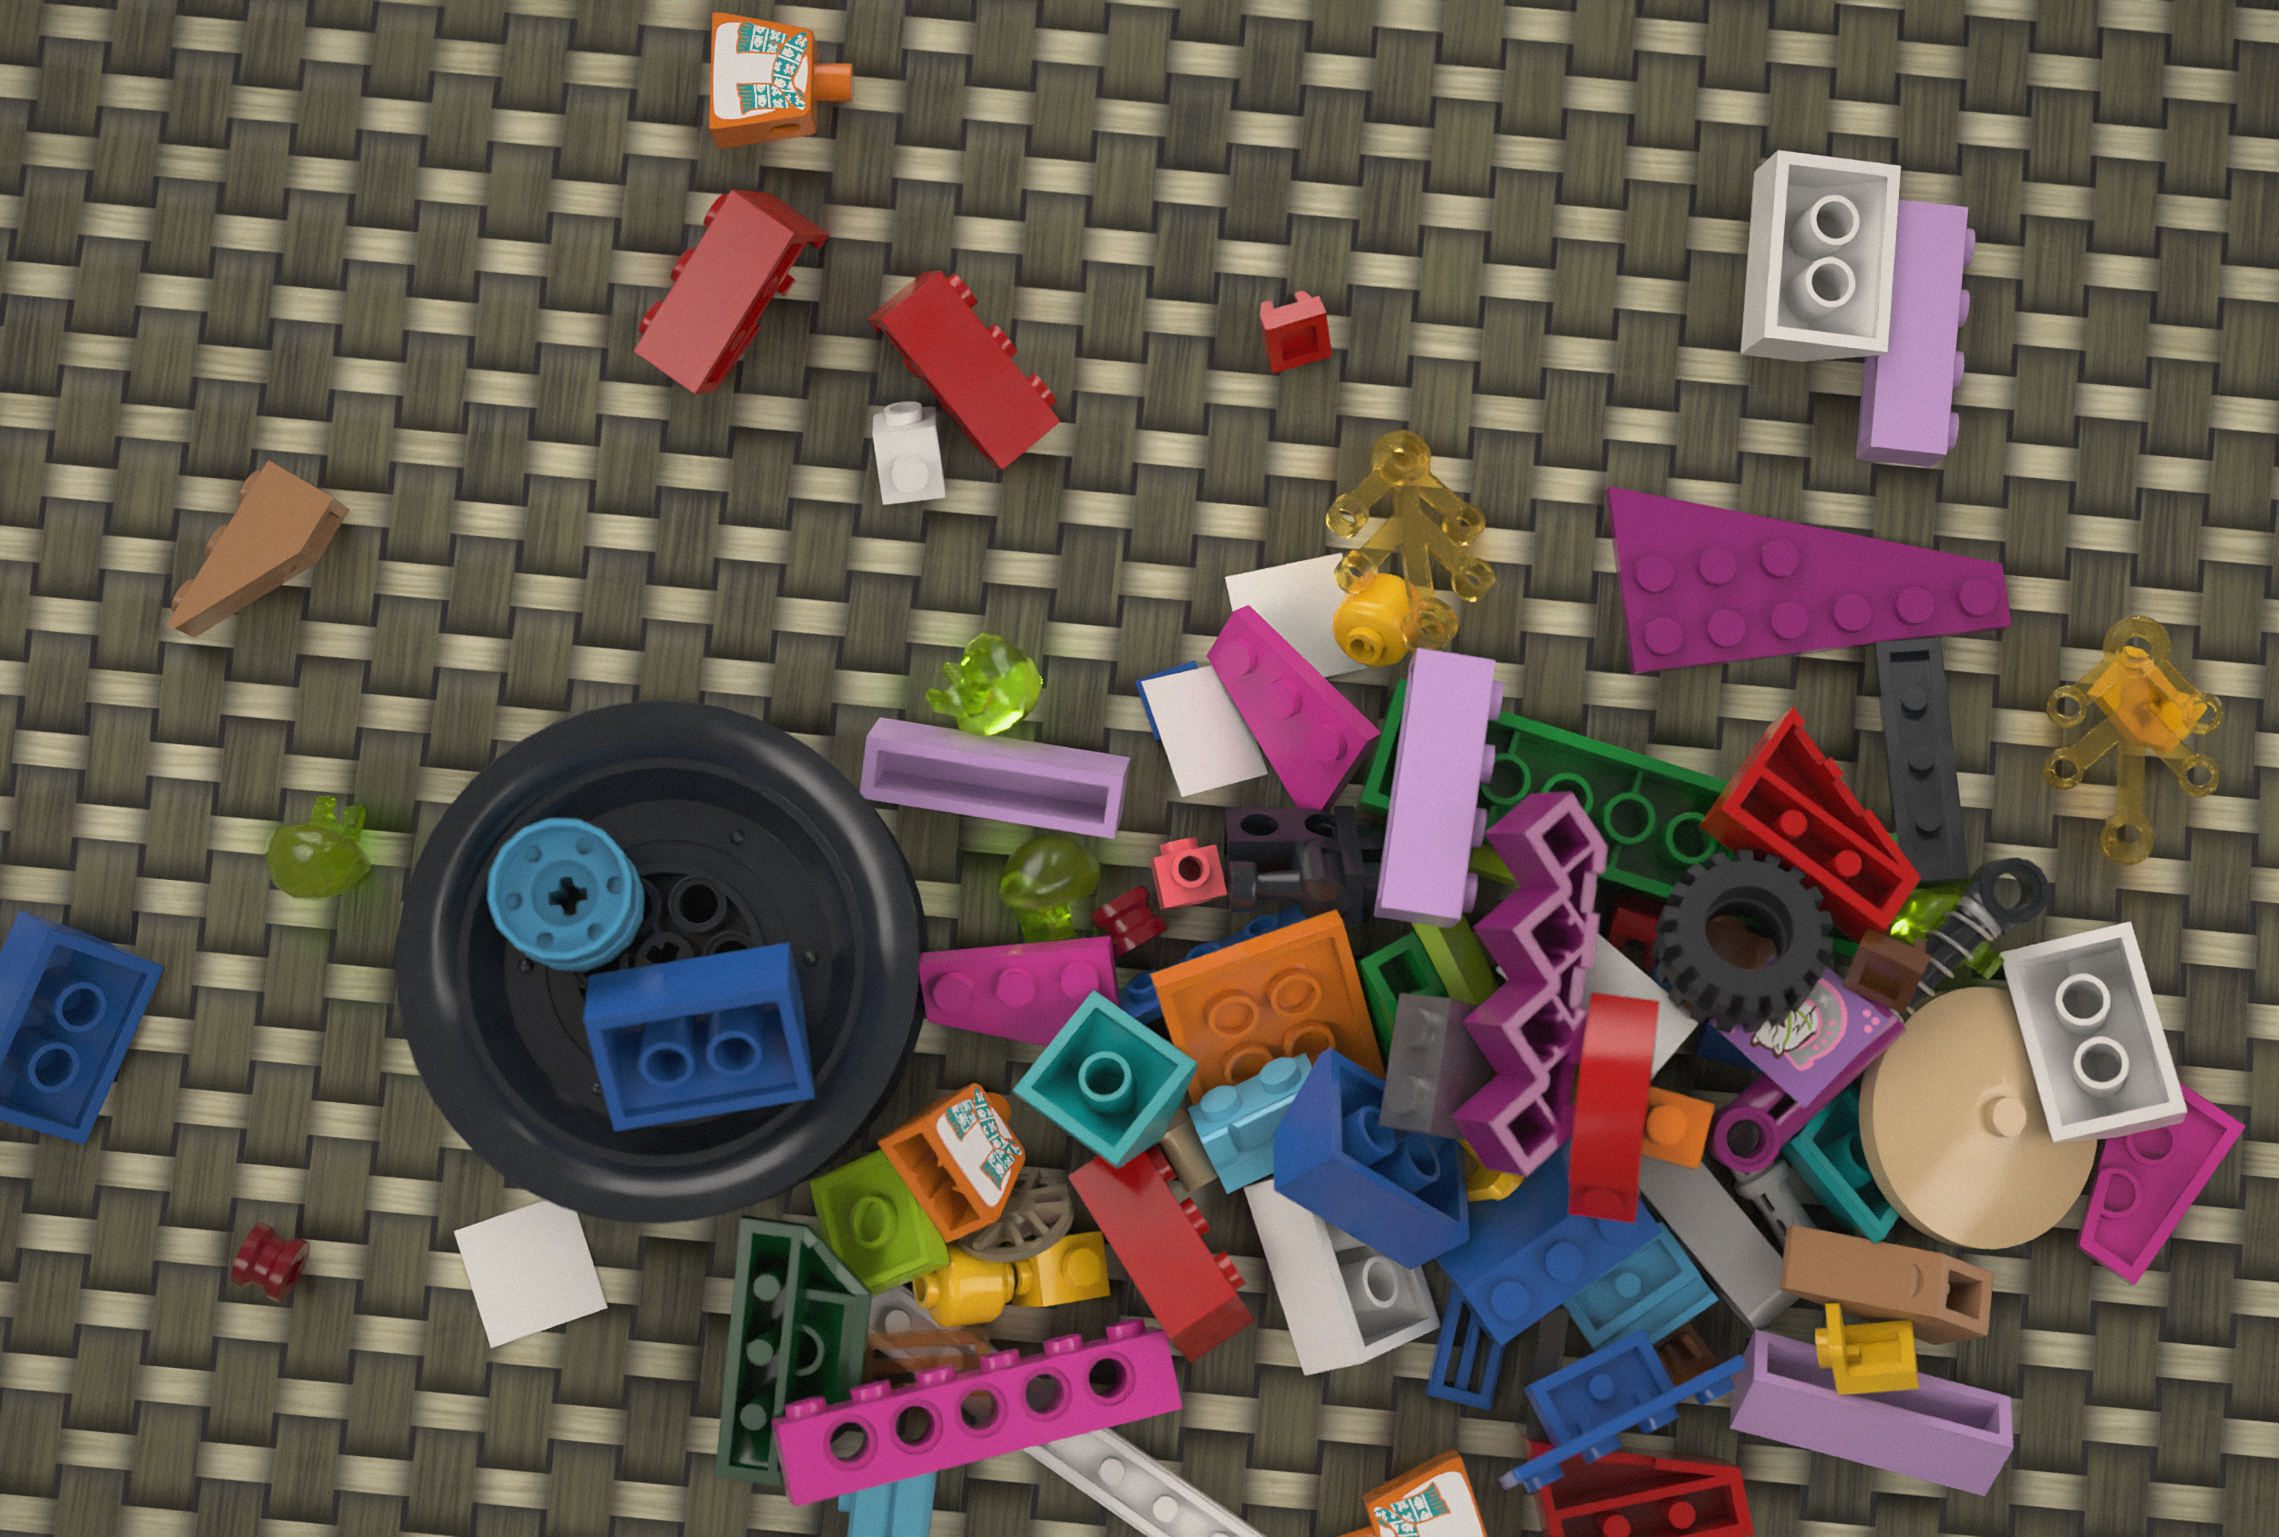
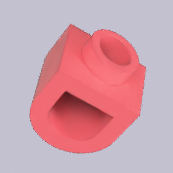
M1197 837L1176 840L1159 845L1161 856L1150 860L1160 911L1193 906L1228 895L1216 844L1199 848Z

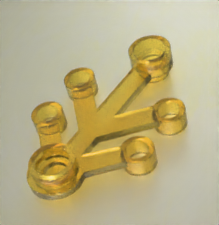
M1397 430L1381 436L1372 446L1369 453V464L1372 473L1351 494L1340 495L1326 513V524L1335 535L1342 538L1355 537L1367 523L1369 509L1391 490L1394 514L1359 550H1351L1343 556L1334 569V579L1339 588L1346 593L1357 595L1364 592L1377 577L1378 567L1399 546L1409 611L1403 617L1400 626L1404 639L1403 642L1413 653H1415L1417 648L1442 651L1457 634L1458 618L1448 604L1435 598L1428 552L1453 573L1451 579L1452 588L1460 598L1469 602L1481 600L1493 587L1495 573L1487 562L1472 557L1461 546H1469L1474 543L1485 529L1486 519L1477 506L1462 501L1430 472L1431 452L1424 439L1414 432ZM1419 496L1445 517L1442 529L1421 511ZM1340 510L1350 513L1355 522L1345 519ZM1457 519L1464 520L1471 530L1462 527ZM1348 566L1357 568L1362 573L1363 578L1354 576L1349 571ZM1466 574L1474 576L1479 581L1480 586L1470 582ZM1420 627L1427 630L1430 635L1426 634Z
M2129 616L2116 622L2107 632L2103 643L2105 658L2073 686H2063L2056 689L2051 694L2047 703L2049 719L2059 727L2071 728L2083 721L2088 705L2122 679L2121 705L2072 747L2059 748L2053 751L2046 760L2044 776L2047 782L2056 789H2072L2081 782L2084 771L2119 742L2115 814L2111 815L2102 827L2100 846L2109 860L2123 866H2132L2143 862L2150 855L2154 845V827L2151 821L2143 815L2146 744L2178 776V783L2181 789L2192 797H2205L2213 793L2218 786L2220 776L2219 767L2212 758L2205 755H2196L2148 706L2150 681L2182 710V722L2189 731L2200 735L2212 733L2220 726L2223 718L2221 701L2211 693L2199 692L2169 661L2171 640L2168 632L2159 622L2146 616ZM2132 637H2142L2150 644V651L2143 657H2133L2127 653L2124 644ZM2062 697H2071L2078 702L2080 711L2071 717L2062 716L2057 712L2055 702ZM2198 703L2208 704L2214 709L2215 717L2210 722L2198 723L2189 714L2191 707ZM2067 759L2075 764L2077 773L2071 778H2060L2054 773L2052 765L2058 760ZM2201 766L2209 770L2212 779L2205 785L2196 786L2188 781L2186 773L2192 767ZM2122 825H2132L2140 831L2141 837L2134 843H2124L2117 838L2116 830Z

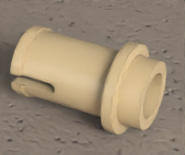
M1183 1105L1179 1106L1164 1137L1155 1144L1160 1143L1183 1185L1184 1192L1187 1193L1209 1183L1218 1177V1174L1193 1125L1191 1116L1187 1114Z

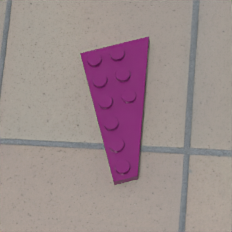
M1608 486L1605 490L1631 676L1875 646V642L1938 638L2005 630L2012 626L2001 563Z

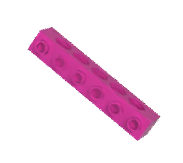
M1144 1318L1131 1319L1106 1326L1107 1337L1083 1343L1081 1334H1070L1046 1340L1043 1342L1044 1353L1024 1358L1019 1357L1018 1349L987 1354L979 1358L981 1368L959 1374L955 1373L954 1365L926 1369L915 1373L917 1384L891 1390L889 1380L857 1386L850 1389L852 1400L826 1406L824 1396L785 1405L786 1416L771 1420L787 1499L796 1507L1183 1409L1167 1334L1165 1330L1153 1326L1145 1327ZM1110 1358L1116 1366V1381L1108 1391L1096 1394L1089 1383L1091 1368L1099 1360ZM1048 1374L1054 1383L1053 1398L1045 1407L1031 1409L1025 1398L1026 1387L1035 1376ZM975 1390H986L991 1399V1411L988 1417L977 1425H966L961 1416V1405L964 1398ZM922 1406L928 1418L925 1432L913 1441L900 1440L896 1433L898 1416L908 1407ZM846 1422L858 1423L863 1431V1443L860 1449L849 1457L833 1455L830 1449V1438L833 1431L839 1425Z

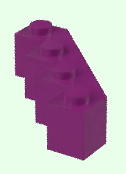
M1572 792L1530 794L1484 833L1520 886L1473 927L1509 981L1462 1021L1497 1075L1450 1117L1486 1169L1527 1177L1573 1135L1576 1106L1570 1105L1574 1067L1575 1064L1581 1065L1588 1010L1581 1008L1586 969H1593L1599 914L1593 913L1597 874H1604L1607 845Z

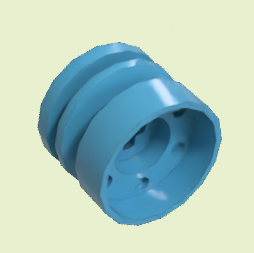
M550 818L523 828L501 848L490 871L488 902L497 927L515 947L531 959L557 971L586 972L612 962L631 945L643 921L645 892L636 867L603 830L578 819ZM575 886L584 896H588V900L577 903V914L570 916L565 909L557 905V901L567 899L568 888Z

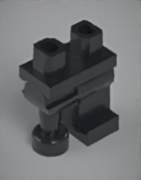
M1334 806V815L1319 809L1225 808L1223 867L1226 890L1229 895L1230 913L1253 912L1257 908L1258 899L1297 902L1301 912L1308 919L1337 909L1345 927H1361L1363 908H1375L1387 824L1357 825L1353 806Z

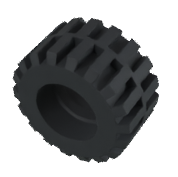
M1738 850L1733 861L1729 862L1724 852L1709 857L1705 868L1696 863L1687 870L1682 882L1675 884L1666 901L1654 930L1657 932V935L1652 943V958L1660 959L1655 973L1660 985L1671 982L1673 988L1668 998L1678 1008L1684 1002L1689 1003L1694 1008L1689 1018L1701 1025L1706 1016L1718 1020L1717 1031L1727 1033L1732 1031L1736 1023L1743 1024L1745 1033L1759 1032L1765 1021H1769L1771 1026L1774 1027L1785 1021L1792 1010L1796 1012L1802 1006L1827 967L1824 964L1832 953L1834 940L1826 937L1833 926L1830 911L1818 912L1817 909L1824 897L1817 886L1806 890L1801 885L1806 874L1796 866L1789 873L1778 868L1781 861L1780 857L1767 853L1764 861L1758 862L1753 861V850ZM1724 915L1744 916L1757 922L1768 932L1775 944L1777 963L1758 970H1746L1728 964L1711 948L1705 932V923Z

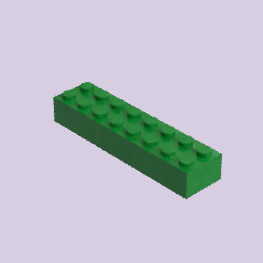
M1401 678L1393 688L1380 729L1382 734L1376 742L1356 809L1388 818L1407 685V680ZM1500 710L1497 721L1488 719L1485 744L1495 745L1494 765L1489 784L1479 783L1476 808L1486 809L1484 833L1530 794L1572 792L1607 845L1604 874H1597L1596 884L1664 906L1677 882L1681 883L1686 871L1696 863L1705 868L1709 857L1721 852L1725 853L1729 862L1733 861L1736 854L1699 827V824L1728 785V781ZM1888 832L1896 843L1898 835ZM1484 834L1482 844L1492 846ZM1728 915L1746 923L1747 931L1760 937L1771 938L1768 932L1757 922L1744 916ZM1832 926L1826 935L1827 938L1834 939L1832 953L1829 958L1843 963L1853 961L1859 944L1835 926Z

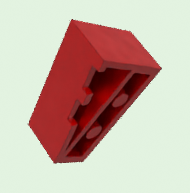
M940 270L922 272L865 320L877 334L881 331L885 333L905 358L903 364L915 378L919 376L942 404L941 408L986 461L993 468L1003 470L1061 422L1050 409L1057 403V400L1036 374L1032 373L1026 378L1011 360L1018 351L1006 334L995 323L988 328L983 325L971 309L978 301L959 276L953 273L946 278Z

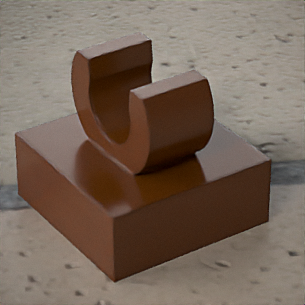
M1891 925L1881 933L1868 927L1842 987L1905 1015L1931 958V955L1925 953L1926 943L1924 940L1917 938L1911 947L1889 937L1893 927Z
M1689 1321L1653 1345L1675 1388L1701 1375L1718 1362Z

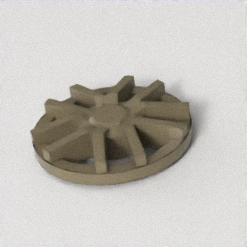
M1032 1168L1030 1174H1019L998 1220L956 1239L957 1244L967 1254L991 1262L1023 1260L1048 1250L1065 1236L1073 1221L1074 1210L1066 1183L1059 1184L1050 1178L1041 1176L1040 1169ZM1015 1188H1021L1019 1192H1014ZM1056 1222V1224L1051 1228V1230H1049L1045 1225L1048 1223ZM1030 1234L1037 1238L1029 1243H1025L1022 1239ZM1003 1241H1010L1013 1247L996 1246Z

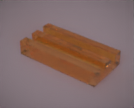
M990 1327L868 1334L863 1385L875 1382L874 1374L920 1372L944 1365H954L955 1370L980 1369L979 1358L991 1354L989 1343L991 1340ZM975 1344L976 1354L873 1359L874 1349ZM917 1383L890 1384L891 1390ZM975 1390L966 1397L989 1396L986 1390Z

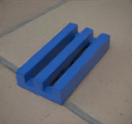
M1450 1283L1425 1393L1430 1396L1491 1410L1506 1343L1499 1346L1490 1340L1478 1393L1467 1391L1481 1332V1327L1471 1312L1453 1387L1443 1385L1463 1302Z

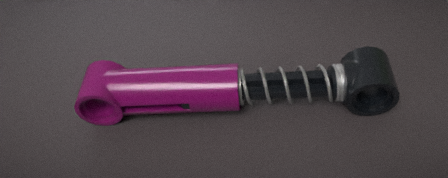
M2014 857L1988 861L1976 869L1970 878L1968 888L1962 893L1963 898L1957 902L1956 912H1946L1943 925L1937 930H1926L1925 953L1931 955V958L1906 1013L1915 1014L1913 1006L1927 993L1930 996H1934L1932 989L1945 976L1948 975L1950 978H1954L1952 970L1966 957L1974 960L1971 952L1983 941H1993V938H1997V935L2007 934L2017 923L2028 922L2041 913L2047 904L2049 887L2047 878L2040 867L2030 860ZM2004 873L2016 878L2021 887L2020 901L2010 910L1998 903L1994 893L1995 883ZM1862 996L1890 1022L1806 1108L1790 1096L1773 1113L1767 1114L1766 1112L1787 1092L1763 1072L1730 1104L1718 1109L1712 1115L1706 1137V1145L1712 1156L1724 1166L1745 1173L1760 1171L1770 1165L1777 1156L1779 1149L1906 1032L1903 1026L1904 1020L1902 1019L1904 1014ZM1749 1119L1757 1128V1144L1751 1152L1746 1155L1737 1156L1731 1152L1727 1145V1133L1735 1122Z

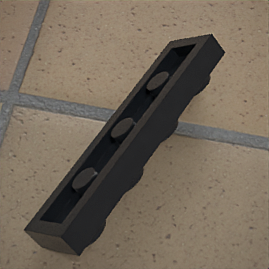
M1941 638L1875 642L1874 660L1894 834L1898 835L1897 846L1921 876L1913 890L1967 886L1969 871Z

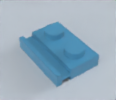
M1663 1221L1657 1224L1662 1230L1661 1234L1562 1303L1564 1309L1595 1352L1641 1329H1644L1653 1346L1719 1300Z

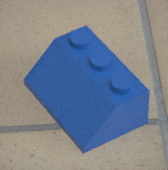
M19 910L0 952V1120L85 1145L164 966L78 929Z
M789 943L589 976L583 1021L614 1131L814 1098L815 1090L803 1000Z
M1329 1048L1320 1053L1273 1135L1274 1191L1409 1270L1469 1241L1464 1147L1456 1139L1380 1126L1379 1120L1385 1082L1337 1051Z
M1572 1136L1527 1177H1524L1518 1188L1504 1199L1468 1202L1470 1240L1434 1258L1489 1340L1499 1346L1504 1345L1662 1233V1230L1640 1199L1638 1200L1635 1223L1568 1214L1570 1184H1568Z

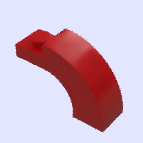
M1591 993L1572 1136L1568 1184H1570L1568 1214L1628 1223L1636 1222L1645 1123L1655 1056L1660 1001Z

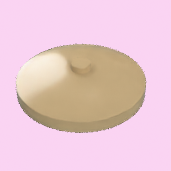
M1969 987L1945 990L1934 993V996L1924 997L1913 1006L1915 1014L1907 1012L1902 1016L1906 1032L1872 1062L1864 1072L1859 1098V1127L1864 1154L1873 1178L1894 1210L1910 1225L1934 1240L1963 1248L2000 1249L2020 1245L2035 1239L2059 1222L2080 1196L2093 1166L2097 1139L2053 1144L2010 991L1992 987Z

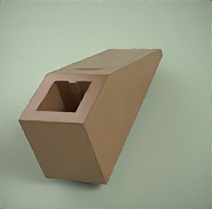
M268 460L262 471L257 470L253 472L243 484L238 497L241 505L229 524L220 526L209 539L205 548V557L207 559L195 579H188L176 592L171 604V610L174 613L167 624L195 638L312 567L319 561L350 509L330 495Z
M1791 1225L1787 1226L1779 1290L1826 1306V1303L1839 1302L1841 1312L1871 1323L1911 1320L1914 1338L1933 1345L1988 1336L1994 1272L1942 1253L1885 1242L1874 1244L1869 1239Z

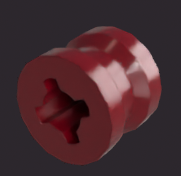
M1144 884L1119 896L1089 915L1095 927L1104 929L1107 936H1111L1115 960L1169 930L1164 919L1155 916L1148 905L1150 894Z
M262 1222L258 1223L243 1242L235 1259L230 1279L232 1283L242 1287H248L253 1284L265 1289L267 1298L279 1303L283 1302L290 1295L303 1272L309 1256L310 1244L300 1238H293L287 1241L276 1235L274 1227Z

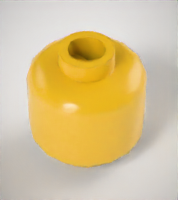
M1368 573L1361 576L1348 588L1333 615L1331 630L1335 642L1345 655L1357 663L1370 667H1388L1396 664L1408 653L1422 626L1424 616L1421 598L1410 584L1399 576L1386 573Z
M956 1241L946 1243L951 1265L913 1280V1293L916 1303L920 1308H927L930 1317L941 1327L952 1328L994 1321L1004 1310L1005 1303H1009L1014 1294L1015 1279L1011 1262L981 1260L967 1254Z

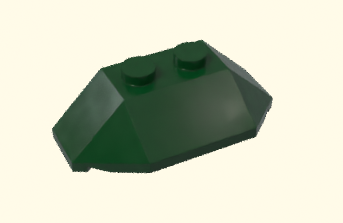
M747 1215L741 1217L715 1477L780 1486L784 1481L771 1420L786 1416L785 1405L807 1398L824 1396L826 1406L852 1400L850 1389L863 1385L872 1291L809 1224ZM846 1422L839 1425L831 1435L830 1445L856 1423Z

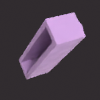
M1899 200L1888 352L1884 355L1865 356L1856 459L1932 467L1947 455V450L1952 451L1955 447L1959 431L1958 413L1951 412L1952 390L1958 389L1964 371L1963 351H1956L1958 327L1962 328L1966 323L1970 304L1969 291L1961 289L1963 266L1968 267L1971 262L1975 246L1974 229L1967 228L1968 207Z
M1417 648L1410 661L1374 910L1375 917L1452 929L1461 919L1462 912L1471 913L1473 910L1478 876L1477 874L1467 872L1470 847L1480 849L1486 824V809L1476 808L1479 783L1489 784L1495 757V745L1485 744L1488 719L1498 720L1504 689L1503 682L1493 680L1496 660Z
M880 717L866 736L860 794L864 799L1115 839L1122 818L1130 757Z
M1755 1329L1743 1354L1748 1367L1733 1374L1732 1382L1736 1389L1731 1391L1730 1429L1985 1496L2013 1450L2011 1397L1919 1372V1389L1838 1395L1832 1368L1820 1369L1816 1345Z

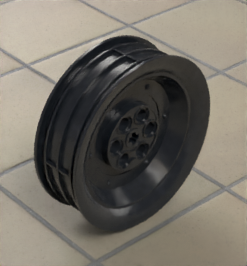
M666 700L619 703L588 710L560 720L524 738L498 756L471 780L448 807L431 833L419 857L404 898L396 952L398 1004L404 1034L415 1066L431 1098L457 1134L498 1173L542 1199L557 1206L592 1217L627 1223L663 1224L695 1221L751 1206L778 1196L809 1180L844 1154L862 1137L882 1113L898 1088L911 1061L924 1021L926 1009L919 976V958L921 953L930 952L928 928L921 895L910 865L895 836L876 809L864 799L860 792L837 768L814 749L789 733L762 720L719 706L689 701ZM550 818L581 820L603 830L636 867L643 889L650 895L652 901V911L649 917L641 923L631 945L618 955L620 961L619 971L660 964L656 961L658 954L661 951L672 953L675 945L680 948L676 958L678 961L722 954L725 948L735 943H742L748 949L789 943L803 1000L815 1090L814 1098L614 1131L583 1021L589 976L592 975L591 970L586 972L557 971L541 964L515 947L497 927L488 902L490 871L501 848L523 828ZM571 886L568 888V898L563 901H557V905L561 906L572 916L577 914V903L588 900V896H584L575 886ZM700 888H710L714 891L718 901L716 913L710 920L696 924L687 913L686 905L688 899L694 891Z

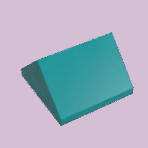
M1093 990L1016 1085L1013 1093L1116 1169H1119L1164 1137L1198 1065L1196 1061Z
M1851 1082L1779 1149V1152L1849 1236L1869 1239L1875 1244L1886 1237L1899 1214L1886 1200L1869 1169L1860 1136V1092Z

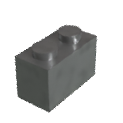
M1399 994L1379 1120L1380 1126L1432 1136L1466 1140L1450 1116L1490 1082L1492 1065L1462 1023L1466 1017L1479 1007L1478 1005L1447 998Z

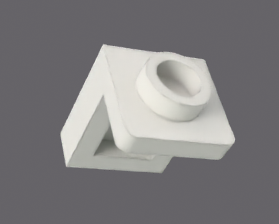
M904 401L888 405L884 408V412L874 414L872 434L883 505L946 498L937 431L936 408L922 407L920 403L914 401Z

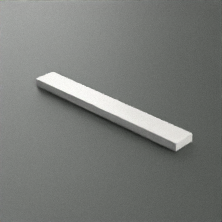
M904 1284L872 1297L867 1341L913 1374L944 1365H954L956 1374L981 1368L980 1357L999 1352L998 1349L965 1326L952 1328L939 1326L930 1317L927 1308H920L918 1306L913 1290ZM1037 1376L1030 1380L1025 1391L1026 1402L1031 1409L1045 1407L1054 1395V1388ZM975 1390L964 1398L961 1407L983 1422L991 1411V1399L986 1390ZM1110 1427L1023 1449L1147 1537H1267Z

